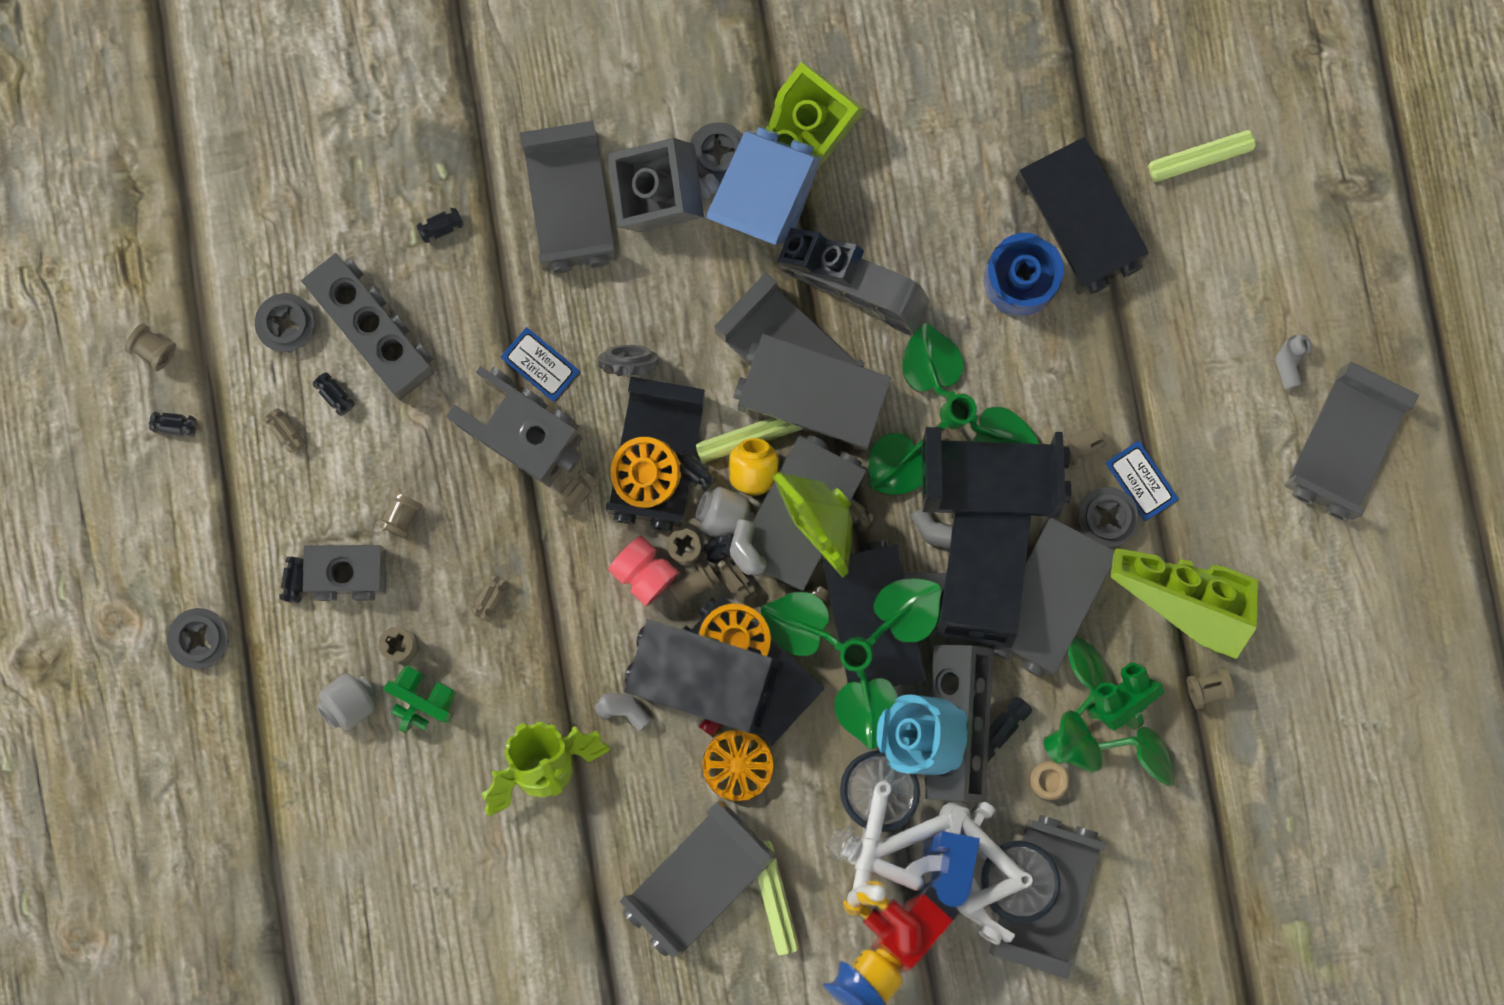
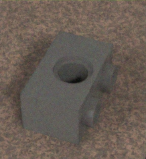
M304 545L303 591L308 594H314L315 601H337V594H352V600L374 601L375 594H386V548L381 545ZM344 564H351L354 570L352 579L347 583L340 584L336 577L338 569Z

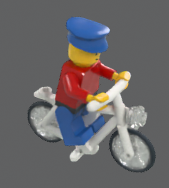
M880 750L869 751L852 760L841 778V801L849 817L859 826L863 827L861 840L860 836L853 832L854 828L848 825L845 830L838 827L826 845V848L831 850L828 858L833 861L838 859L842 863L849 861L855 865L854 885L852 891L847 896V901L843 900L844 910L852 916L861 915L864 918L862 922L878 937L870 947L872 950L862 951L851 966L846 962L840 961L835 980L823 984L824 989L842 1005H886L902 985L903 978L901 973L910 971L959 913L982 926L978 933L984 939L999 945L1001 940L1006 943L1011 942L1015 934L991 920L984 910L985 906L989 905L995 913L1010 922L1031 923L1047 915L1056 904L1060 894L1061 882L1059 871L1054 860L1044 849L1031 842L1021 840L1010 841L998 846L980 828L981 823L992 817L996 810L986 802H981L974 806L971 811L961 802H949L942 807L939 816L880 841L881 832L893 831L909 822L915 814L920 800V786L916 774L901 773L892 769L888 765L890 762L885 753H881ZM932 836L924 841L922 855L924 857L910 863L905 869L880 859ZM977 853L985 860L981 872V891L973 877ZM931 872L930 882L924 885V879L921 876ZM877 874L919 891L915 892L902 907L896 900L891 899L889 901L886 898L884 885L880 882L870 881L871 875ZM867 905H877L882 911L880 912L876 908L871 910Z

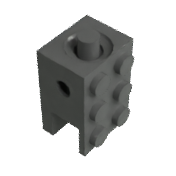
M480 366L476 373L488 385L505 395V398L486 425L455 404L446 415V418L550 488L561 470L564 469L570 473L582 456L581 453L576 451V448L583 439L576 431L579 425L575 423V420L557 408L553 414L547 411L548 405L543 402L544 400L529 389L524 388L521 393L515 389L517 384L499 369L493 367L489 372Z

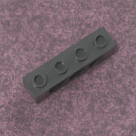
M334 253L305 276L301 282L391 392L401 401L434 374V371L428 365L434 359L420 342L414 347L405 337L410 330L397 314L389 318L381 308L387 302L374 286L366 290L358 280L364 274L349 257L343 262L339 255ZM355 289L356 297L351 303L341 304L339 302L343 291ZM370 317H378L380 319V324L375 331L371 333L363 332L362 326L366 319ZM393 345L403 346V354L398 360H386L385 355L388 348Z
M934 645L931 661L932 688L930 697L948 700L966 713L968 736L966 749L963 754V762L958 769L950 770L942 775H925V799L986 802L993 668L992 648L973 645Z

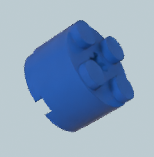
M1017 233L1005 238L992 252L985 268L984 287L989 299L1004 314L1028 316L1041 311L1052 301L1061 285L1064 276L1062 257L1053 244L1048 243L1033 233ZM1019 269H1022L1024 274H1030L1028 281H1024L1022 277H1017L1016 274Z

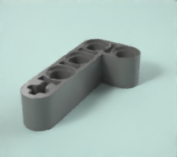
M862 258L851 285L819 278L779 264V269L792 278L878 313L886 324L907 335H914L930 304L929 298L918 283L906 276Z

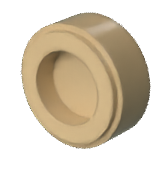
M1052 761L1042 762L1030 774V787L1042 799H1058L1065 794L1069 787V775L1060 764Z

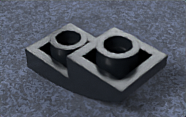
M791 228L777 262L809 275L851 285L864 250L857 244L829 240L819 232Z

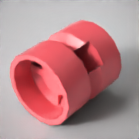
M640 535L616 557L607 570L622 585L631 583V593L647 607L668 588L680 572L665 558L657 560L655 558L657 550Z

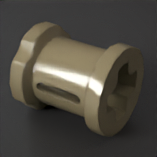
M144 323L138 325L132 331L125 344V351L130 355L136 353L151 363V368L157 372L169 363L176 349L174 342L171 340L165 342L151 333L150 327Z
M391 491L389 496L392 500L383 519H378L375 525L407 539L409 534L406 530L416 510H421L423 505L400 493ZM403 507L404 510L398 522L395 523L394 520L400 508Z
M689 529L674 531L668 539L669 555L676 564L690 566L700 558L702 545L699 536L694 531ZM687 539L692 540L691 547L694 552L692 554L685 552L682 556H679V550L675 544L678 541L684 543Z
M392 627L381 635L379 650L390 661L396 663L409 662L417 654V639L411 632L405 629ZM405 637L402 643L406 646V650L403 653L396 651L393 654L395 647L391 645L394 638L401 640Z
M1225 667L1219 668L1218 673L1196 678L1193 675L1187 677L1189 695L1196 710L1203 708L1205 703L1224 698L1227 701L1235 699L1232 679Z

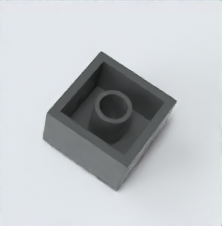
M669 138L608 154L618 228L643 232L704 217L694 144L676 138Z

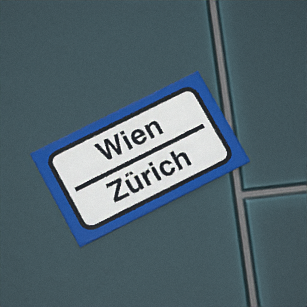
M528 327L520 333L500 357L553 402L580 372V370Z
M1137 441L1105 462L1124 492L1135 502L1138 512L1144 521H1147L1179 500L1140 441Z

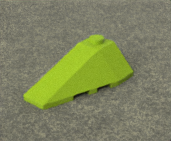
M800 62L778 91L774 103L775 108L766 129L779 134L777 141L791 145L792 140H796L814 147L812 154L822 157L818 166L819 169L853 128L866 108L839 86L805 63Z
M778 472L773 479L793 523L843 578L849 572L853 521L848 509L851 506L850 501L838 488L831 491L824 482Z
M1118 548L1114 551L1111 569L1112 579L1200 645L1216 653L1225 654L1235 659L1238 658L1257 628L1258 579L1219 565L1212 564L1208 570L1194 567L1192 561L1180 559L1178 564L1164 562L1158 555Z

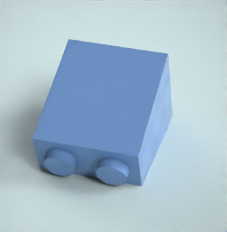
M758 127L757 132L745 131L711 203L706 218L774 245L785 243L790 229L797 227L822 157L812 154L814 147L792 140L791 145L777 141L779 134L771 130Z

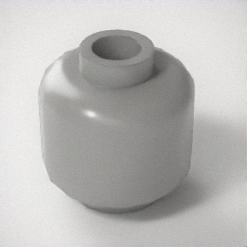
M717 487L711 493L706 491L696 511V520L700 521L701 530L717 538L727 536L728 533L734 534L738 520H746L753 523L755 517L754 513L750 512V501L747 497L723 487Z
M345 673L319 692L318 698L320 703L316 705V708L332 729L335 730L339 727L343 730H350L374 711L371 697L375 695V691L363 676L356 679L352 675Z

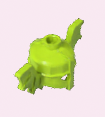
M536 722L533 725L522 723L516 726V732L507 739L506 749L504 750L509 767L502 771H492V785L481 794L487 803L484 809L488 817H491L511 805L512 791L516 784L529 796L544 798L552 795L556 797L568 785L573 773L571 754H577L587 762H591L609 752V746L601 741V735L597 730L590 734H584L575 726L567 736L562 737L553 724L547 725L544 722Z

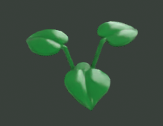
M929 323L923 324L912 335L903 353L902 373L907 384L913 390L925 392L934 388L937 395L947 399L940 409V419L942 422L936 426L941 427V432L946 427L960 429L969 423L971 429L977 432L973 442L1039 444L1030 427L1017 414L1003 407L995 406L985 409L981 413L979 425H977V406L973 398L967 394H955L954 391L948 392L941 388L950 387L955 384L963 372V358L957 346ZM888 433L879 438L872 446L868 458L869 486L872 490L886 495H900L922 485V453L919 451L922 449V440L914 446L911 439L901 433Z
M921 578L901 579L885 586L879 592L874 602L876 615L885 622L867 640L862 637H852L845 643H842L829 632L824 631L823 629L829 621L828 609L822 599L809 592L798 591L790 593L765 604L761 608V616L769 627L772 639L790 654L797 656L812 655L819 647L820 637L825 638L836 650L840 651L842 664L848 670L856 671L861 683L849 682L839 690L834 702L836 718L847 732L860 740L867 748L874 749L878 746L877 726L880 716L885 709H890L897 702L895 699L898 698L894 686L885 678H875L868 682L864 669L871 662L873 656L872 645L889 628L893 636L903 642H918L926 638L933 631L938 620L941 587L933 581Z
M1075 636L1068 648L1070 665L1078 680L1090 689V694L1076 711L1068 710L1063 713L1059 730L1044 738V747L1048 756L1057 764L1069 763L1085 771L1095 773L1102 768L1101 750L1132 745L1137 748L1139 762L1153 778L1169 787L1174 786V772L1170 754L1163 740L1152 729L1141 727L1137 730V737H1128L1103 743H1097L1091 736V732L1088 730L1081 715L1095 701L1093 689L1102 683H1111L1108 667L1097 650L1082 638Z

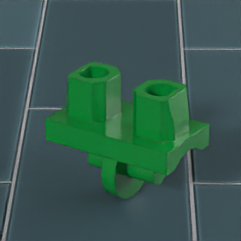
M1130 662L1121 669L1123 682L1116 686L1107 682L1093 689L1095 702L1087 709L1090 718L1101 720L1113 731L1120 729L1124 725L1133 730L1143 726L1144 718L1141 712L1165 694L1163 685L1151 679L1146 668L1135 662Z
M407 665L397 675L395 681L388 680L383 691L410 705L406 709L396 703L391 711V714L402 719L399 731L406 734L412 726L425 731L430 721L419 716L420 711L443 723L449 724L454 713L450 712L457 692L437 682L427 700L416 694L426 675Z

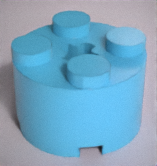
M903 695L895 699L897 702L890 709L884 710L877 726V744L880 752L885 753L890 762L888 765L892 769L901 773L936 776L945 774L950 770H956L961 766L968 736L967 716L962 709L957 708L952 702L942 698Z

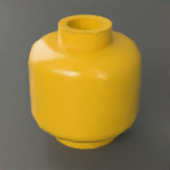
M759 438L743 440L731 450L729 457V479L731 485L738 491L752 497L760 496L770 491L774 483L773 477L778 473L779 457L776 450L765 440Z

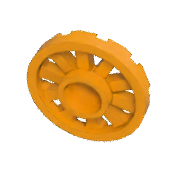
M652 437L634 438L624 443L614 455L610 471L611 481L617 494L628 504L640 508L655 507L668 501L675 493L681 478L680 462L675 451L664 441ZM651 443L654 444L655 448L649 457L648 445ZM635 445L639 446L640 458L633 451ZM664 451L667 454V458L657 462ZM624 455L632 462L630 465L624 464L621 460ZM670 465L672 466L671 474L660 471ZM625 471L628 472L629 476L621 479L619 478V473ZM659 479L670 482L668 489L663 486ZM633 483L634 486L631 492L627 494L624 491L626 486ZM653 487L659 493V498L657 499L653 497ZM642 489H643V490H644V500H643V501H639L638 496H639V494L641 493V491H642Z
M727 604L713 610L705 618L699 631L701 636L716 639L745 650H748L747 648L757 649L764 656H767L769 653L771 636L765 619L756 610L743 604ZM725 611L729 613L730 625L728 626L720 618V615ZM738 611L745 612L746 614L740 625L737 624L736 613ZM752 619L758 620V627L746 630ZM711 622H715L722 630L721 633L709 630L708 625ZM763 634L765 641L761 643L750 640V638Z
M736 729L723 732L710 742L703 756L702 770L708 786L718 796L730 801H746L758 796L768 786L773 775L774 761L770 748L761 737ZM742 735L743 742L740 750H737L734 738L735 736ZM723 739L727 740L730 753H727L719 746V742ZM750 741H756L758 748L749 754L746 753ZM711 752H716L724 761H711L709 759ZM762 753L767 756L766 762L752 761ZM711 768H721L724 770L715 777H710L709 775ZM752 770H765L767 773L765 778L761 779ZM729 777L727 787L722 791L717 787L718 783ZM747 777L757 784L756 790L749 791L746 782ZM736 781H739L742 791L741 795L733 794Z

